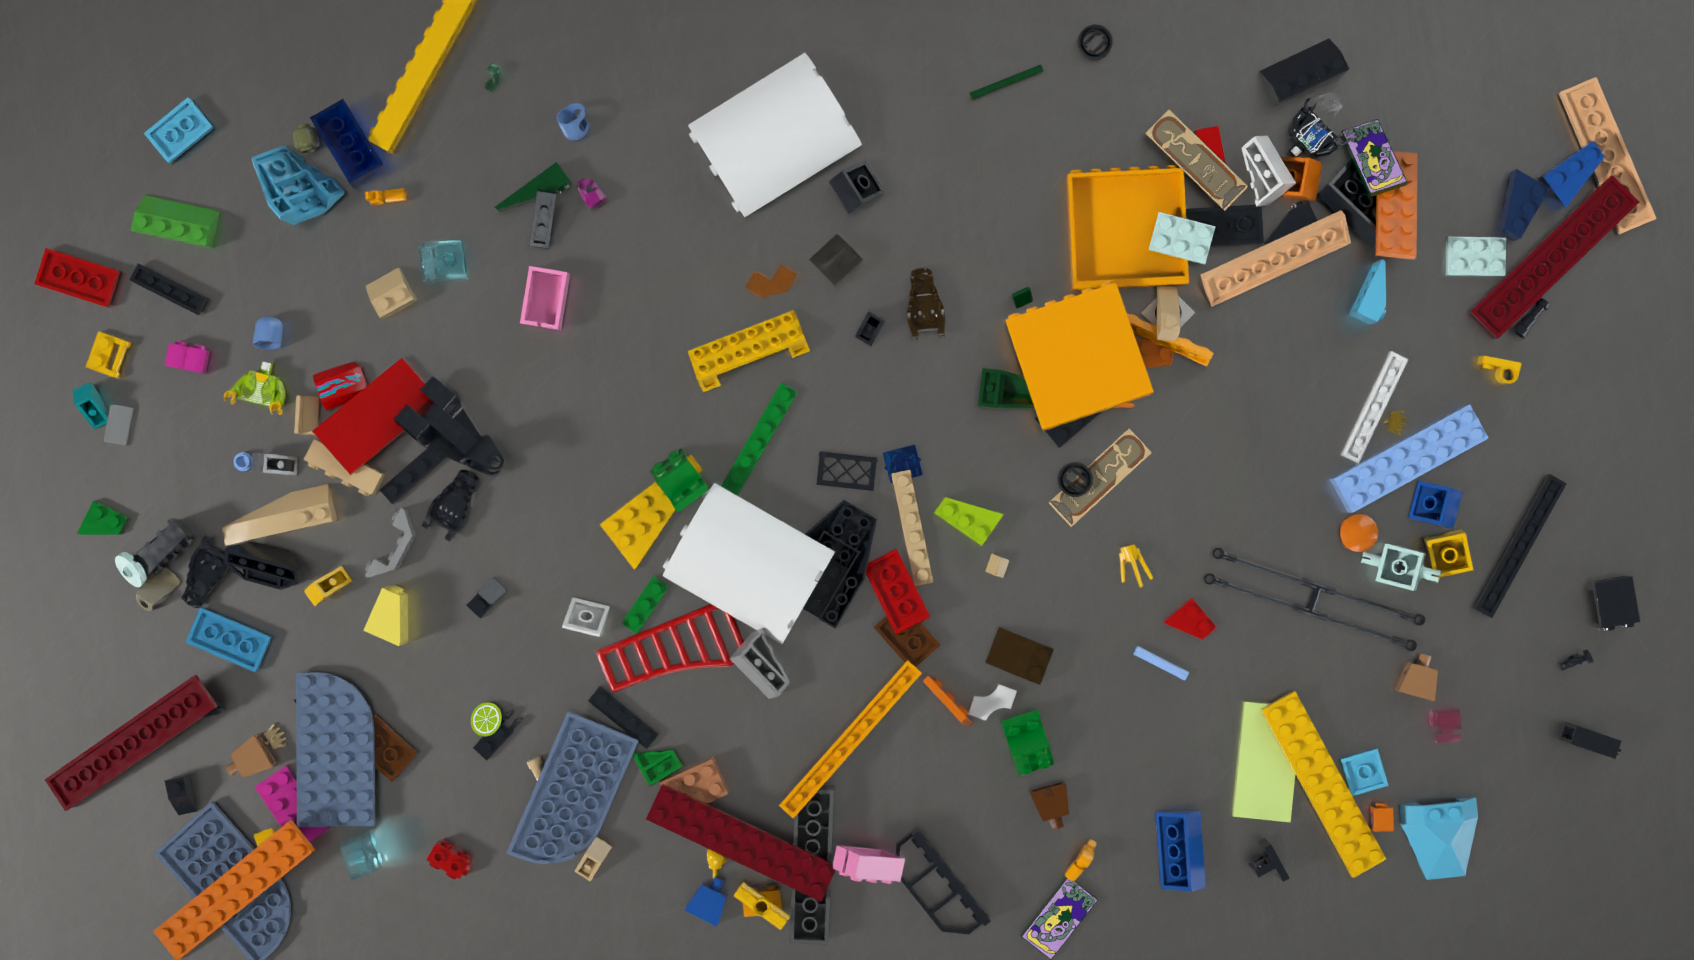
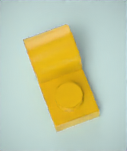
M1484 355L1478 356L1477 364L1483 365V369L1494 370L1496 368L1495 378L1501 384L1515 382L1518 379L1522 364ZM1505 370H1508L1510 372V378L1508 380H1506L1503 376Z

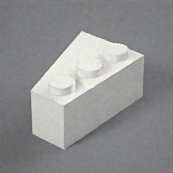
M1254 136L1242 147L1247 171H1250L1252 179L1250 183L1251 188L1254 189L1257 199L1255 200L1256 206H1269L1296 184L1268 136Z

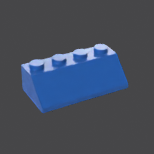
M1173 810L1155 812L1161 889L1192 892L1206 888L1200 811Z

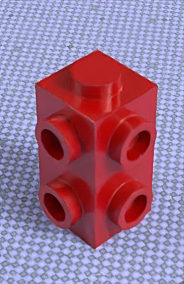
M439 840L426 859L430 862L429 865L435 869L446 871V875L452 879H460L463 875L467 876L472 868L469 865L472 859L468 858L469 855L462 850L457 851L453 849L452 844L444 840L441 842Z

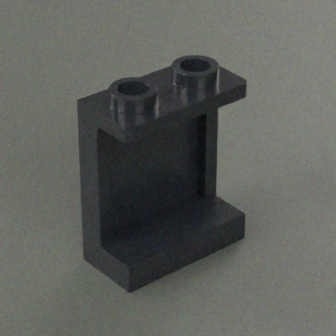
M1620 576L1588 582L1589 590L1594 592L1599 623H1596L1597 628H1603V631L1615 630V626L1622 625V628L1633 627L1634 623L1640 622L1633 576Z

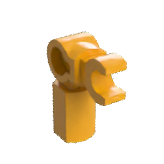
M404 188L384 190V193L378 190L365 192V199L370 201V205L384 204V201L386 203L406 201V192Z
M1089 839L1088 844L1084 845L1078 857L1067 868L1065 876L1069 880L1075 881L1094 858L1093 850L1097 844L1092 839Z

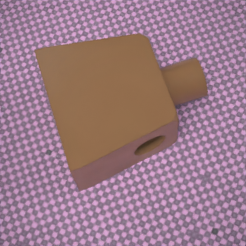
M1420 653L1417 664L1407 662L1395 690L1435 701L1438 670L1429 668L1432 656Z
M256 734L230 754L234 762L227 765L226 770L231 776L240 772L242 777L245 778L270 769L277 764L261 735Z

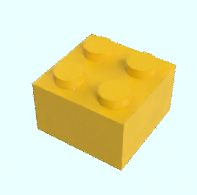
M1462 529L1423 537L1429 567L1441 570L1440 576L1434 574L1432 576L1444 577L1473 570L1466 533Z

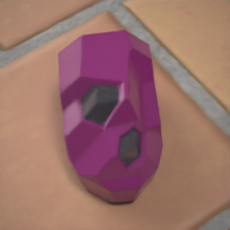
M581 179L577 182V190L591 210L607 199L593 180Z

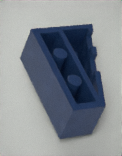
M1518 169L1510 172L1509 185L1505 194V204L1498 232L1514 241L1522 238L1550 190L1549 187Z

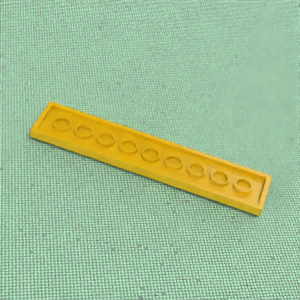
M1292 691L1260 709L1350 876L1355 878L1386 860L1297 693Z

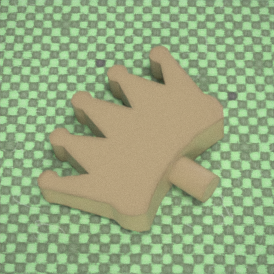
M272 724L268 731L264 733V736L268 739L264 742L265 745L271 744L272 749L287 746V743L281 744L287 738H280L285 732L278 733L281 729L280 727L273 730L275 724Z

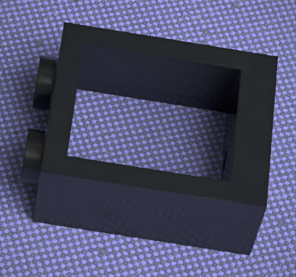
M1565 722L1559 739L1616 759L1622 750L1621 740Z

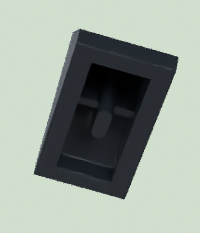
M869 309L855 337L872 346L885 324L886 318Z

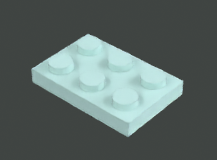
M1159 212L1148 250L1205 265L1215 226Z
M1446 237V276H1506V238Z

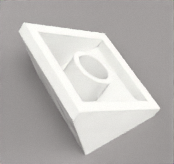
M573 597L562 628L600 637L604 633L610 606Z

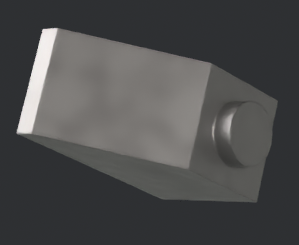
M253 452L251 471L297 476V456Z

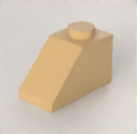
M596 837L574 872L591 882L612 846Z

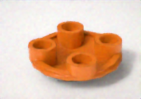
M1355 514L1343 520L1340 528V537L1347 549L1363 552L1369 550L1376 543L1378 528L1372 518L1364 514Z

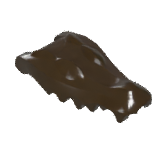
M917 268L911 272V289L907 308L908 326L912 340H918V332L938 330L939 337H945V311L934 285L932 271L928 268Z

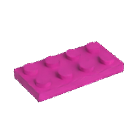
M286 765L255 786V789L281 827L290 820L297 826V778L290 767ZM330 827L298 828L310 842Z

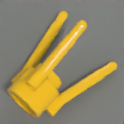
M1135 544L1121 548L1122 553H1119L1121 581L1125 582L1126 559V562L1131 561L1139 587L1142 588L1143 584L1135 561L1137 557L1151 580L1153 576L1139 548H1136Z

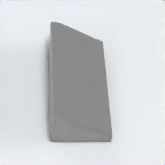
M115 404L110 405L104 442L127 445L134 408Z

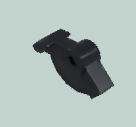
M1586 649L1583 650L1584 654H1573L1558 664L1563 671L1577 664H1582L1584 661L1588 663H1593L1594 661L1589 650Z

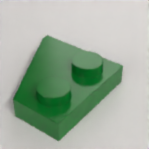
M93 501L77 534L121 535L129 517L98 501Z
M674 750L633 753L632 755L650 787L683 768Z

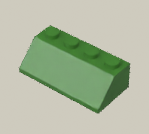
M144 195L134 212L131 230L137 233L212 248L220 211Z

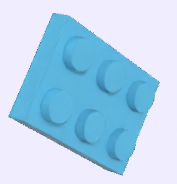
M187 97L144 134L167 163L171 164L214 127L195 103Z

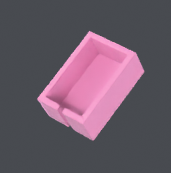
M529 266L520 319L521 324L561 331L570 280L568 272Z
M837 845L832 868L839 871L840 875L850 877L853 881L861 882L862 879H866L868 882L877 883V880H881L883 883L892 884V881H901L905 859L883 849Z

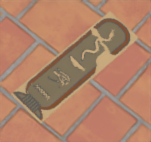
M1170 110L1145 133L1224 211L1248 188Z
M1129 428L1088 466L1093 476V483L1086 494L1079 497H1071L1061 491L1049 504L1072 527L1152 452ZM1082 471L1080 474L1086 478L1085 473ZM1079 476L1071 481L1078 489L1080 487L1084 488V481ZM1069 484L1066 486L1069 490L1076 491Z

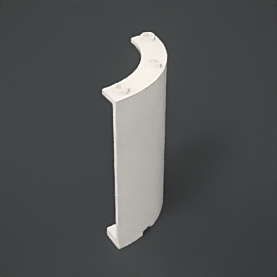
M803 53L688 125L691 130L689 136L694 144L696 142L699 143L712 164L709 166L714 176L719 175L734 200L731 204L736 212L741 211L744 217L862 145L852 125L849 124L844 116L845 113L822 76L818 74L816 67L806 53Z
M714 483L711 489L702 495L704 500L689 526L685 525L680 535L683 537L671 559L667 558L663 568L665 571L662 576L756 630L763 629L764 635L783 644L835 552Z

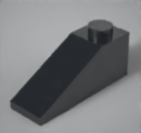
M1300 201L1291 206L1292 209L1286 213L1261 247L1316 222L1317 218L1310 203L1306 202L1303 204Z

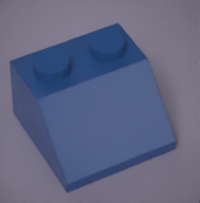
M1418 481L1409 518L1454 529L1463 492L1450 487Z

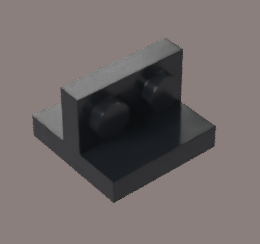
M1265 838L1258 841L1265 856L1259 855L1251 860L1252 863L1248 865L1252 872L1259 878L1274 870L1276 876L1282 882L1290 879L1271 843Z

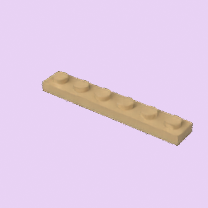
M910 470L891 473L914 585L933 583Z

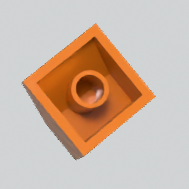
M1281 157L1296 184L1280 197L1316 201L1323 163L1311 158Z

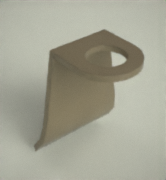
M165 567L159 574L149 575L145 583L138 590L136 601L146 611H152L154 604L175 590L181 584V581L175 573ZM141 600H143V601L148 605V607L145 606V605L141 602Z

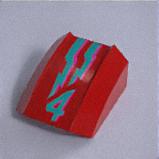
M355 362L340 365L313 375V381L326 411L342 407L367 386L361 367Z

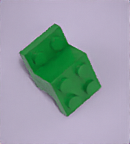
M681 448L671 452L667 459L656 463L652 470H650L656 483L669 498L677 512H680L709 490L702 476L688 460Z
M1038 709L1001 721L1018 776L1027 775L1032 771L1046 769L1054 765Z

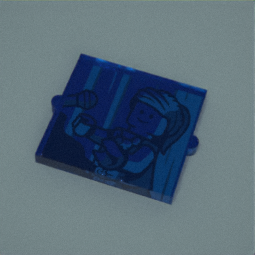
M915 445L883 453L886 464L885 470L888 472L890 483H893L891 473L910 470L912 478L923 475L920 465L921 458H918Z

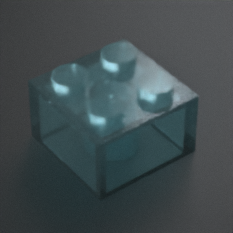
M370 831L348 837L339 843L351 880L374 873L381 867L382 857L376 851V840L374 835L370 834Z

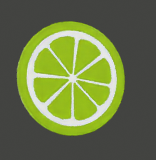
M490 702L478 705L471 715L473 731L480 736L494 734L502 720L500 709Z

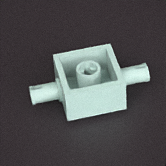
M1385 543L1381 556L1364 551L1363 557L1370 559L1362 558L1361 563L1378 567L1376 581L1412 591L1417 590L1421 578L1438 583L1440 577L1432 576V574L1441 575V570L1424 567L1425 552ZM1403 562L1405 570L1399 572V568L1396 565Z

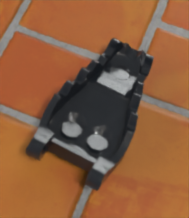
M460 470L453 482L432 501L421 526L427 529L433 522L448 531L444 539L450 542L461 529L466 519L472 494L478 483V477L471 471Z
M207 535L203 536L201 543L190 558L189 572L186 580L187 586L181 597L187 605L193 608L202 607L208 594L229 569V567L224 565L225 552L210 545L211 537Z

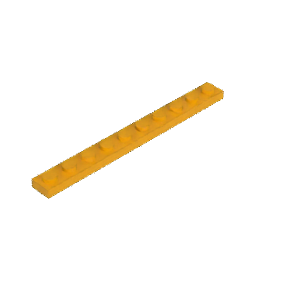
M907 660L779 806L794 818L922 672Z

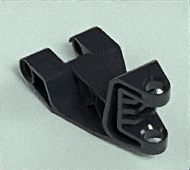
M433 376L419 390L432 401L433 405L421 416L406 404L393 418L421 446L488 476L497 475L504 464V458L490 436H481L457 396ZM489 462H495L498 467L491 466Z

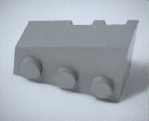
M763 629L753 631L730 657V660L770 699L778 697L790 681L780 662L776 660L772 652L773 648L768 644L764 636L765 632Z

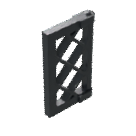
M820 451L816 485L874 491L877 457ZM825 457L837 460L829 467L824 463ZM840 460H854L856 463L849 469H846ZM839 462L845 472L836 478L829 469ZM859 462H871L870 469L865 471ZM858 464L864 474L855 480L848 471ZM828 470L835 480H823V474ZM847 473L854 482H839L838 479ZM866 475L869 478V485L858 484L857 481Z

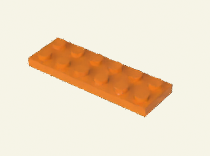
M1393 151L1407 180V185L1377 195L1376 256L1415 260L1417 254L1418 153Z

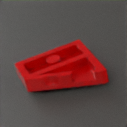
M1190 598L1163 621L1171 627L1202 640L1217 628L1193 598Z

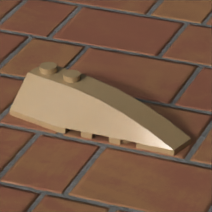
M330 484L291 492L221 527L225 546L338 521Z

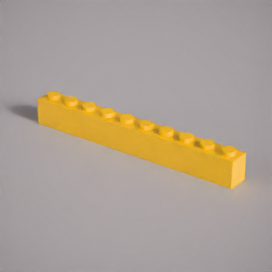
M477 0L442 1L444 4L433 16L434 22L424 32V40L415 48L414 53L416 54L414 58L406 64L404 76L398 79L395 92L389 95L385 110H381L377 117L378 122L376 126L370 129L368 133L369 142L390 154L393 153Z

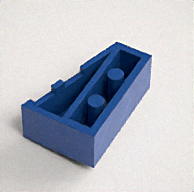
M1590 141L1542 175V177L1567 208L1605 156L1595 142Z

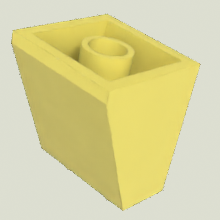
M393 585L381 589L363 631L397 646L407 644L408 594L403 592V588Z

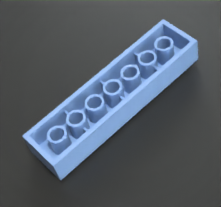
M1463 405L1330 478V481L1347 512L1353 513L1487 440L1488 436L1471 405Z

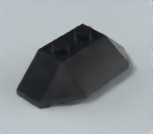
M253 541L225 548L224 565L230 567L243 580L279 590L298 585L301 567L289 551Z

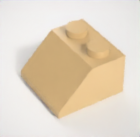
M400 268L366 285L370 301L379 318L387 319L418 301Z

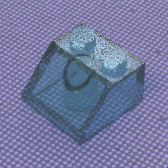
M463 240L430 241L418 245L423 283H439L468 278Z

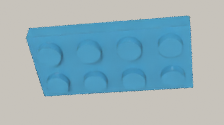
M200 607L185 643L253 672H258L272 636Z

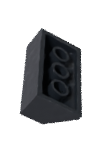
M1328 38L1259 72L1275 106L1345 74L1349 67L1342 52Z

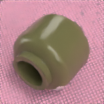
M310 124L298 125V129L293 131L295 148L300 150L301 153L315 152L316 148L319 147L318 131L316 128L310 127Z

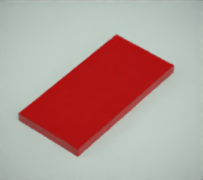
M401 358L312 432L351 476L405 431L393 418L406 404L421 416L433 404L423 392L419 391L425 383Z

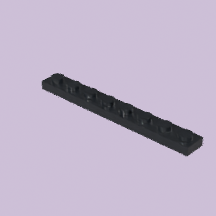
M1551 474L1547 475L1473 609L1493 618L1567 483Z

